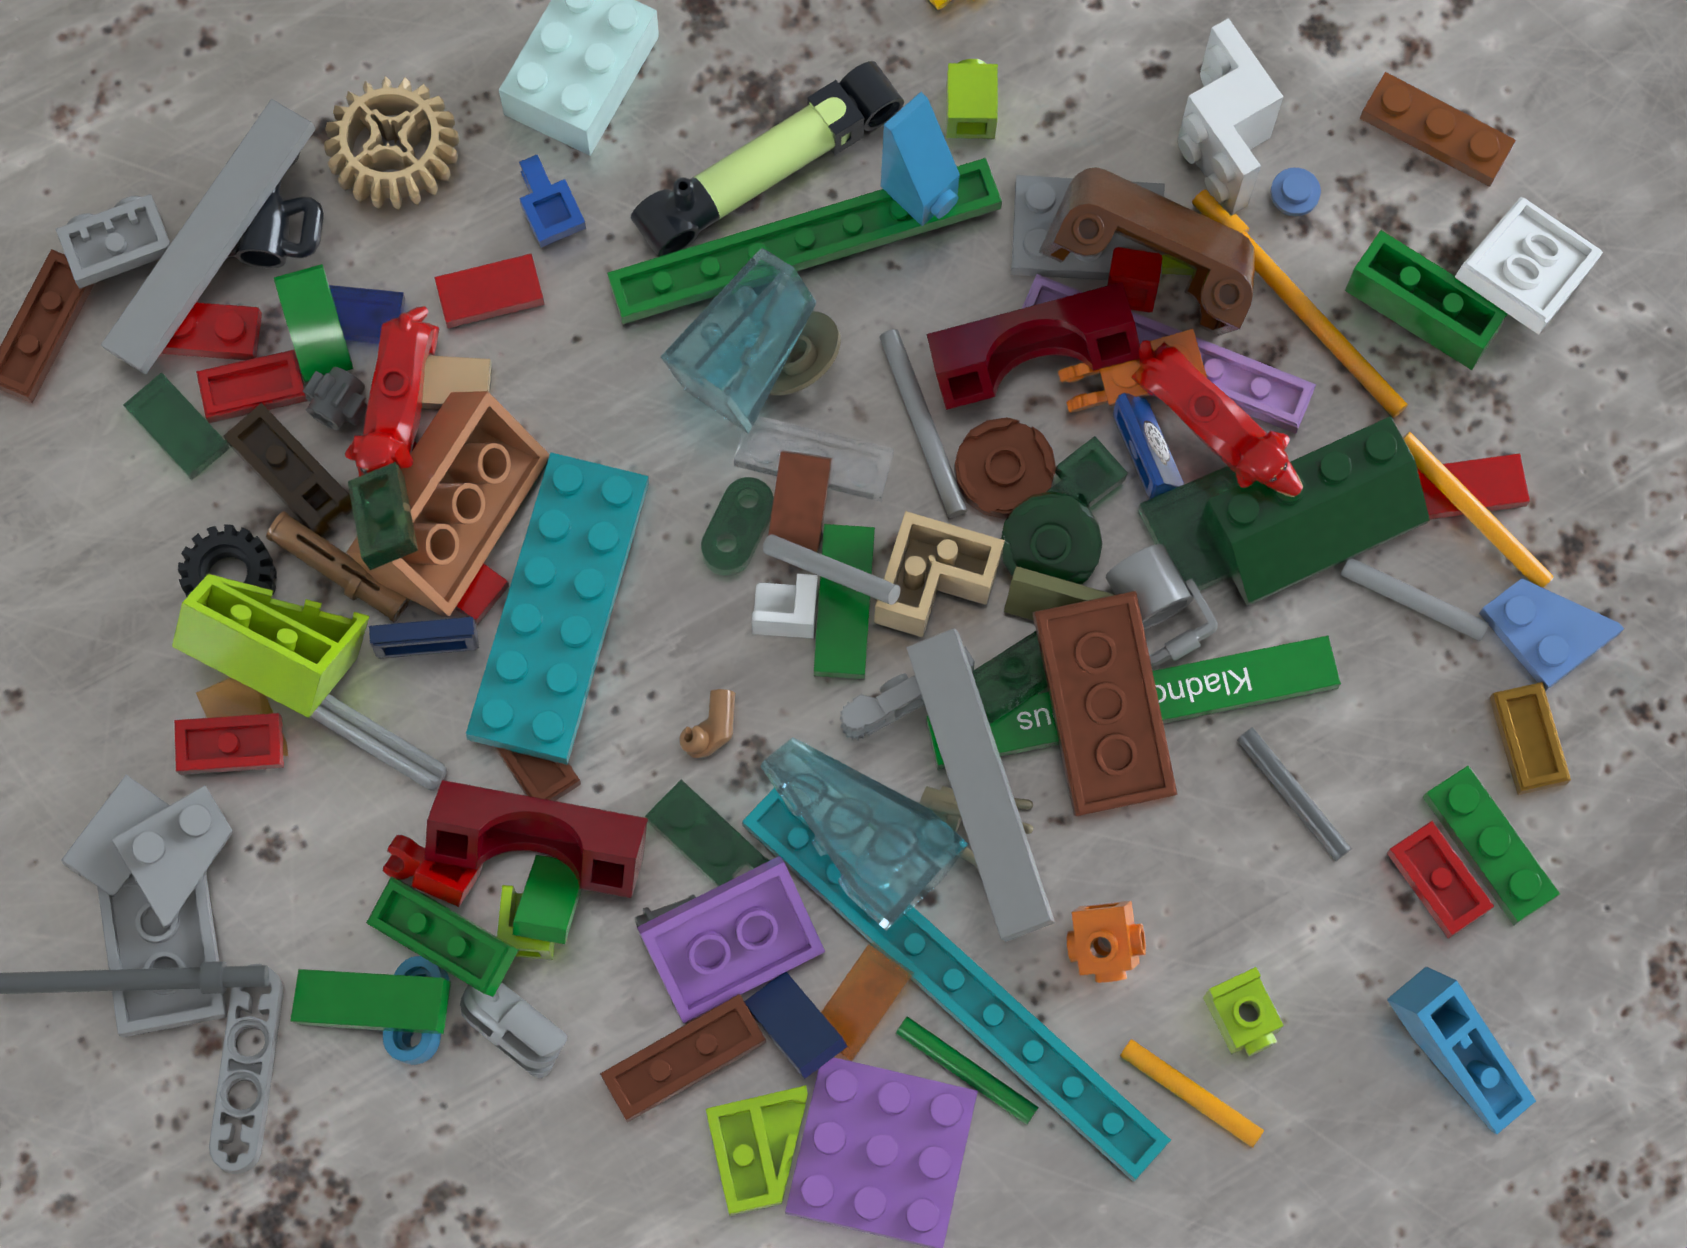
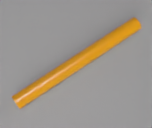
M1408 432L1403 437L1415 459L1417 468L1531 583L1542 588L1545 587L1554 576L1411 432Z

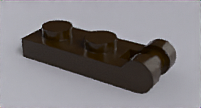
M262 403L223 435L226 443L308 529L320 537L325 536L331 530L329 524L341 514L347 516L358 507L349 493ZM320 489L328 499L317 509H314L307 500Z

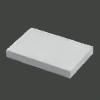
M1520 197L1463 263L1455 278L1539 335L1593 268L1603 252L1524 197Z

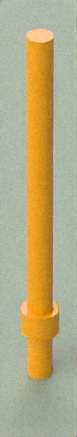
M1206 189L1195 196L1191 203L1202 215L1232 228L1249 238L1254 246L1255 271L1392 418L1397 417L1408 404L1248 234L1250 228L1237 214L1231 216Z

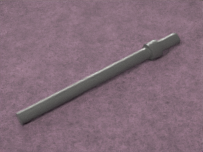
M225 961L202 962L200 967L10 972L0 973V994L201 989L202 994L225 993L227 988L267 987L269 983V970L267 965L227 966Z

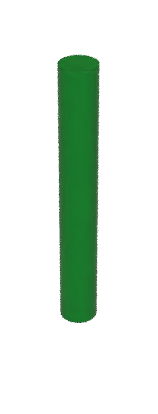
M908 1016L895 1034L1026 1125H1028L1038 1110V1106Z

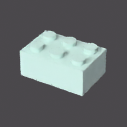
M551 0L499 88L504 115L591 156L659 37L657 10L636 0Z

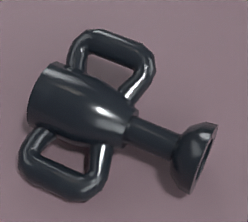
M300 153L297 155L291 166H293L297 162ZM280 180L227 258L236 257L242 263L259 268H278L284 266L287 256L291 258H305L314 254L321 242L324 219L321 203L311 197L283 200L279 195ZM304 212L301 238L297 244L289 241V217Z

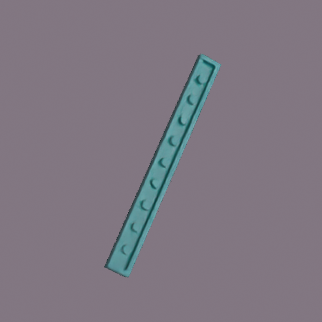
M777 784L742 821V826L776 857L780 856L792 872L1133 1182L1171 1141L1169 1137L781 786Z

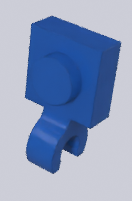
M538 155L520 161L521 175L531 193L519 198L520 205L540 248L586 229L585 220L566 180L563 179L551 185Z

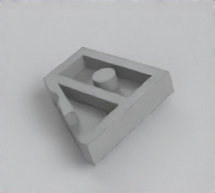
M205 785L114 837L112 842L165 929L172 925L178 912L192 891L196 889L207 872L208 867L233 832Z

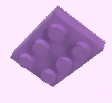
M780 856L637 927L683 1024L716 1008L738 994L741 995L825 952L790 873Z

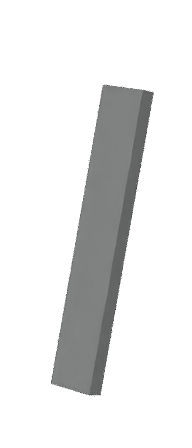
M273 99L269 101L102 342L101 346L105 350L145 375L148 373L316 128L311 121Z
M953 628L906 647L1000 938L1006 942L1054 924L1055 921L959 632Z

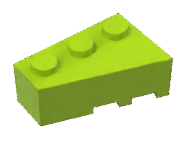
M208 574L182 602L172 647L309 718L357 660L370 616L354 612L352 619L320 611L322 603L305 599L304 606L271 598L273 590Z

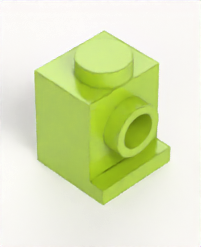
M1257 967L1208 989L1203 997L1231 1055L1245 1048L1248 1056H1252L1277 1043L1274 1034L1284 1027L1260 979L1261 975ZM1244 1004L1252 1005L1257 1012V1020L1253 1022L1244 1021L1239 1015V1007Z

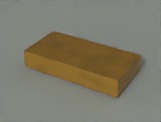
M1543 682L1492 693L1489 698L1517 795L1568 784L1571 778Z

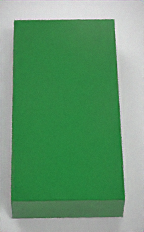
M535 856L514 918L512 935L559 944L566 943L582 889H580L574 872L562 861L553 857Z

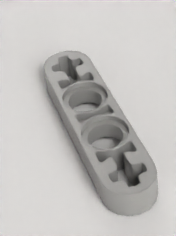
M251 964L248 966H260L262 964ZM269 967L268 986L272 987L270 994H261L258 1011L262 1015L269 1013L268 1021L253 1016L239 1018L241 1010L252 1014L253 998L249 993L244 992L245 987L231 989L209 1151L213 1162L225 1172L232 1174H241L251 1170L259 1161L262 1152L283 1001V984L279 976ZM254 1027L260 1029L265 1036L263 1049L254 1056L246 1057L239 1054L236 1048L238 1035L247 1028ZM239 1081H251L255 1084L258 1093L255 1103L243 1110L233 1108L228 1097L231 1087ZM227 1115L241 1121L254 1119L252 1128L243 1124L241 1126L240 1139L249 1146L247 1154H239L235 1163H230V1156L222 1152L223 1143H232L235 1134V1126L232 1123L224 1124Z

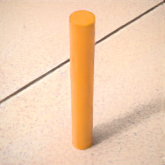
M1130 1039L1120 1054L1121 1058L1252 1148L1263 1134L1264 1129L1133 1039Z

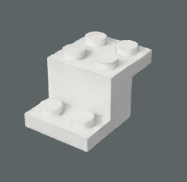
M1228 18L1211 28L1200 70V77L1204 87L1188 96L1178 135V146L1185 159L1190 164L1196 163L1205 175V185L1208 192L1219 203L1223 202L1232 215L1249 204L1261 167L1250 149L1270 139L1283 95Z

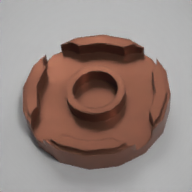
M1007 417L992 419L971 429L963 439L954 465L956 482L966 502L982 514L1006 519L1017 504L1031 495L1051 491L1056 470L1053 449L1043 433L1033 426L1030 428L1026 424L1019 423L1020 420Z

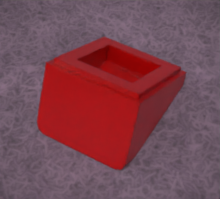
M1122 247L1114 248L1107 286L1123 282L1131 310L1153 313L1160 281L1162 255Z

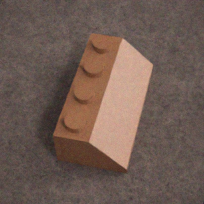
M488 391L451 392L411 452L413 465L409 468L400 469L383 498L346 552L378 583L443 617H450L545 467L550 456Z

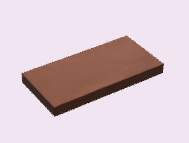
M1136 591L1032 612L1074 816L1178 795Z

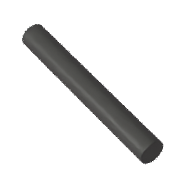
M1252 727L1237 739L1239 744L1331 857L1338 861L1352 848L1256 730Z

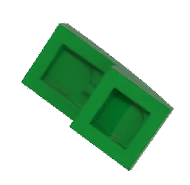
M323 264L274 277L275 286L304 382H309L315 371L325 375L333 367H338L345 371L354 369Z

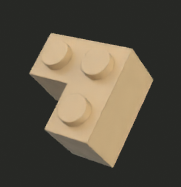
M905 511L884 580L900 586V595L893 605L877 599L874 623L923 637L937 591L987 605L1002 557L1005 540Z

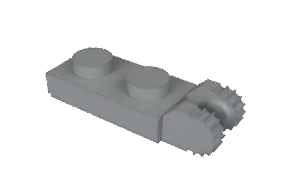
M965 646L964 649L974 675L975 661ZM905 673L898 675L880 687L879 690L882 694L876 696V698L861 694L854 698L852 703L847 702V705L843 706V710L840 711L842 715L840 716L841 728H843V733L846 734V737H851L852 740L864 739L866 734L871 735L925 705L916 676L908 678Z

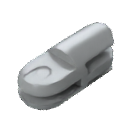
M503 983L500 984L494 997L483 994L470 985L467 986L461 997L462 1016L473 1028L532 1076L543 1078L549 1074L567 1041L566 1033Z

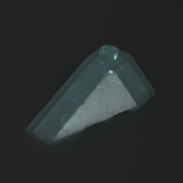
M794 737L768 756L760 766L791 813L803 817L815 834L812 844L820 856L828 854L842 874L838 882L847 896L886 931L942 882L969 845L929 808Z

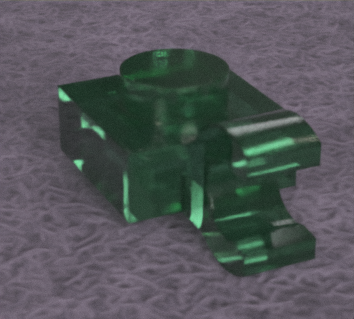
M1094 436L1056 466L1055 474L1062 481L1046 492L1053 491L1072 495L1090 508L1124 482L1128 472Z

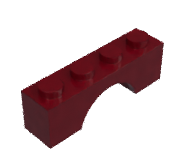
M1123 282L926 334L946 410L995 397L1003 378L1012 369L1033 358L1047 355L1070 356L1084 362L1093 371L1140 359V343Z
M442 780L427 819L425 860L477 869L488 859L510 851H535L555 857L566 864L574 872L580 889L632 898L644 857L648 818Z

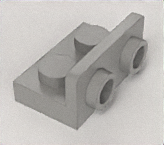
M151 194L144 197L131 196L124 198L116 203L114 208L95 215L89 213L78 215L72 218L67 225L56 229L79 289L153 262L163 256L171 243L163 225L160 212Z

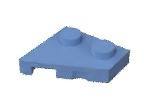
M1523 578L1484 606L1479 612L1481 617L1486 622H1489L1492 630L1537 683L1543 682L1545 692L1624 630L1620 623Z

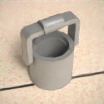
M1163 544L1152 545L1132 554L1106 574V580L1115 595L1136 591L1144 630L1156 626L1179 613L1193 601V598H1195L1208 621L1193 631L1192 629L1187 630L1164 644L1165 647L1151 655L1149 654L1151 666H1157L1170 658H1173L1174 661L1199 648L1201 640L1216 632L1217 621L1192 578L1186 582L1184 581Z

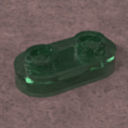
M744 477L737 479L726 489L701 541L704 563L714 573L724 576L735 575L743 571L750 563L771 520L774 500L771 489L762 480ZM745 495H753L757 498L758 502L755 506L746 508L739 503V500ZM723 539H731L736 543V547L730 552L719 550L717 545Z

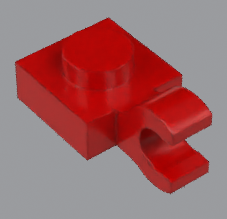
M396 835L387 849V852L392 855L383 866L382 871L388 876L400 880L414 876L411 887L460 907L480 877L483 864L477 869L425 860L424 847L418 845L409 837Z

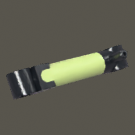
M875 61L865 62L851 70L839 83L837 80H834L807 97V106L701 173L691 179H677L672 191L664 189L648 196L633 210L630 218L658 257L686 249L696 239L699 232L831 150L836 155L862 139L864 130L871 131L883 126L901 110L904 100Z

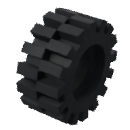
M224 524V531L218 532L216 526L207 528L209 533L207 537L202 539L198 533L192 538L195 544L194 547L190 549L185 546L181 553L185 561L184 563H178V572L182 578L179 579V582L186 597L209 574L214 563L226 557L240 559L246 564L247 576L244 583L273 590L272 595L275 593L276 585L273 582V578H277V572L273 565V560L258 536L254 538L248 529L242 527L239 532L236 531L234 525Z

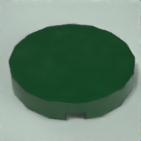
M1053 491L1031 495L1017 504L1005 520L1001 539L1005 540L1002 551L1003 563L1012 577L1017 566L1080 585L1086 582L1094 572L1095 567L1099 563L1103 545L1099 522L1089 507L1072 495Z

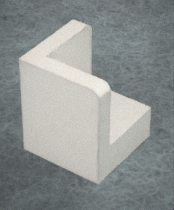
M797 574L796 585L758 583L756 585L755 605L752 613V634L814 638L818 575Z

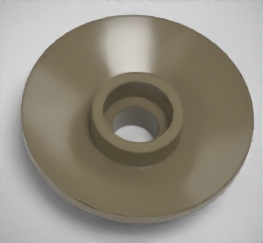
M816 311L800 312L780 320L762 335L753 348L749 359V374L752 381L761 391L771 395L792 394L810 386L827 372L838 355L841 344L838 326L828 315Z

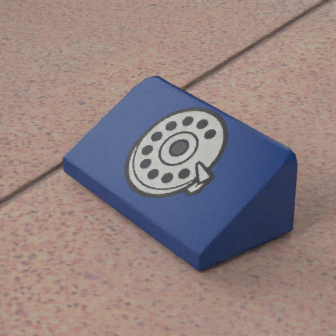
M1127 393L1118 395L1112 415L1148 498L1155 501L1182 491L1185 487L1149 402L1144 398L1135 397Z

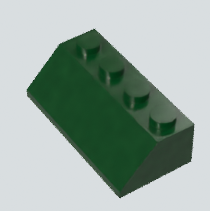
M1391 416L1291 461L1290 463L1296 470L1303 485L1302 491L1297 496H1286L1255 481L1246 488L1238 485L1209 498L1201 516L1208 533L1247 606L1425 525L1430 521L1415 459Z

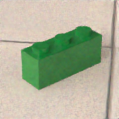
M1382 230L1379 231L1355 266L1345 289L1352 296L1470 370H1473L1508 313L1456 279L1453 274Z

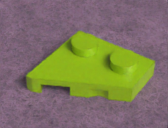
M806 1085L706 1108L729 1216L782 1204L808 1098Z

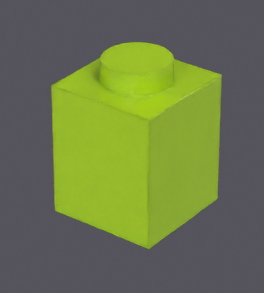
M965 59L958 63H948L946 81V138L995 139L998 120V64H986L979 59Z

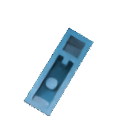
M920 92L884 124L880 187L923 226L934 215L940 219L955 206L959 199L957 195L960 174L929 99Z
M1425 967L1387 999L1413 1040L1491 1132L1498 1134L1536 1102L1457 980L1429 967Z

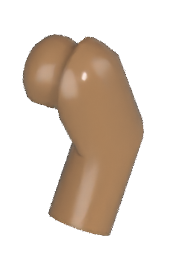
M726 689L710 691L709 717L692 729L687 726L680 734V746L688 755L693 758L708 757L730 741L734 725L736 694L734 691Z

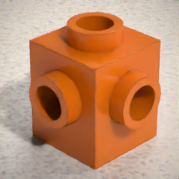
M1132 901L1079 906L1072 911L1074 931L1067 932V949L1070 962H1078L1079 975L1094 974L1095 982L1098 983L1127 979L1126 971L1133 970L1140 964L1139 956L1146 954L1144 928L1142 923H1134ZM1102 937L1110 942L1111 949L1103 945Z

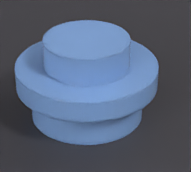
M1288 168L1281 171L1275 177L1270 194L1273 204L1280 212L1288 216H1302L1308 214L1316 207L1320 199L1321 188L1317 178L1311 172L1302 168Z

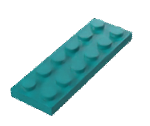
M550 452L466 731L467 740L568 765L649 486V476Z

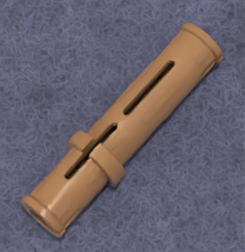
M285 511L277 516L268 529L266 539L275 542L308 566L345 589L344 595L353 601L357 598L361 599L387 616L392 622H396L410 603V599L378 583L351 556L290 517Z

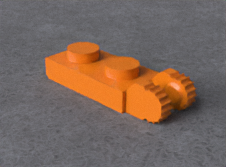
M1194 329L1150 341L1153 351L1164 341L1169 346H1174L1207 378ZM1140 359L1095 371L1084 362L1059 370L1058 374L1062 383L1076 382L1084 377L1100 373L1105 389L1089 394H1079L1066 401L1069 413L1109 403V407L1113 406L1118 395L1123 393L1141 398L1149 396L1131 378L1141 366Z

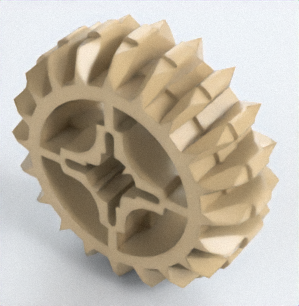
M385 76L381 83L382 88L373 90V86L365 81L363 85L364 95L359 97L355 93L348 91L346 100L349 107L334 105L333 114L337 121L327 122L325 130L330 139L325 141L324 150L326 155L331 157L328 161L329 169L332 174L339 175L338 182L342 189L346 191L353 188L354 198L359 202L371 195L373 206L378 209L383 205L386 198H391L393 207L399 210L402 205L401 198L410 196L411 201L419 205L421 201L419 192L424 189L428 193L436 195L438 187L435 179L449 181L451 173L447 165L456 164L457 151L453 147L458 145L459 136L458 132L452 129L455 125L454 116L450 111H444L445 104L439 95L430 98L429 88L424 84L412 92L411 82L406 77L401 81L398 88H393L390 79ZM388 115H398L395 117H388ZM366 127L370 138L362 145L363 151L354 157L353 148L360 132ZM429 130L431 132L429 146L424 155L418 160L415 157L413 148L421 141L420 135ZM381 136L387 141L386 146H384ZM394 140L395 145L389 146L388 141ZM397 140H400L402 150L396 145ZM389 169L399 170L395 172H384Z

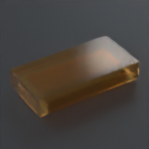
M872 942L867 945L821 1012L845 1041L847 1048L840 1053L850 1061L855 1060L915 974Z

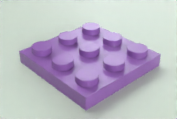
M833 1057L818 1069L785 1214L928 1248H943L978 1091Z

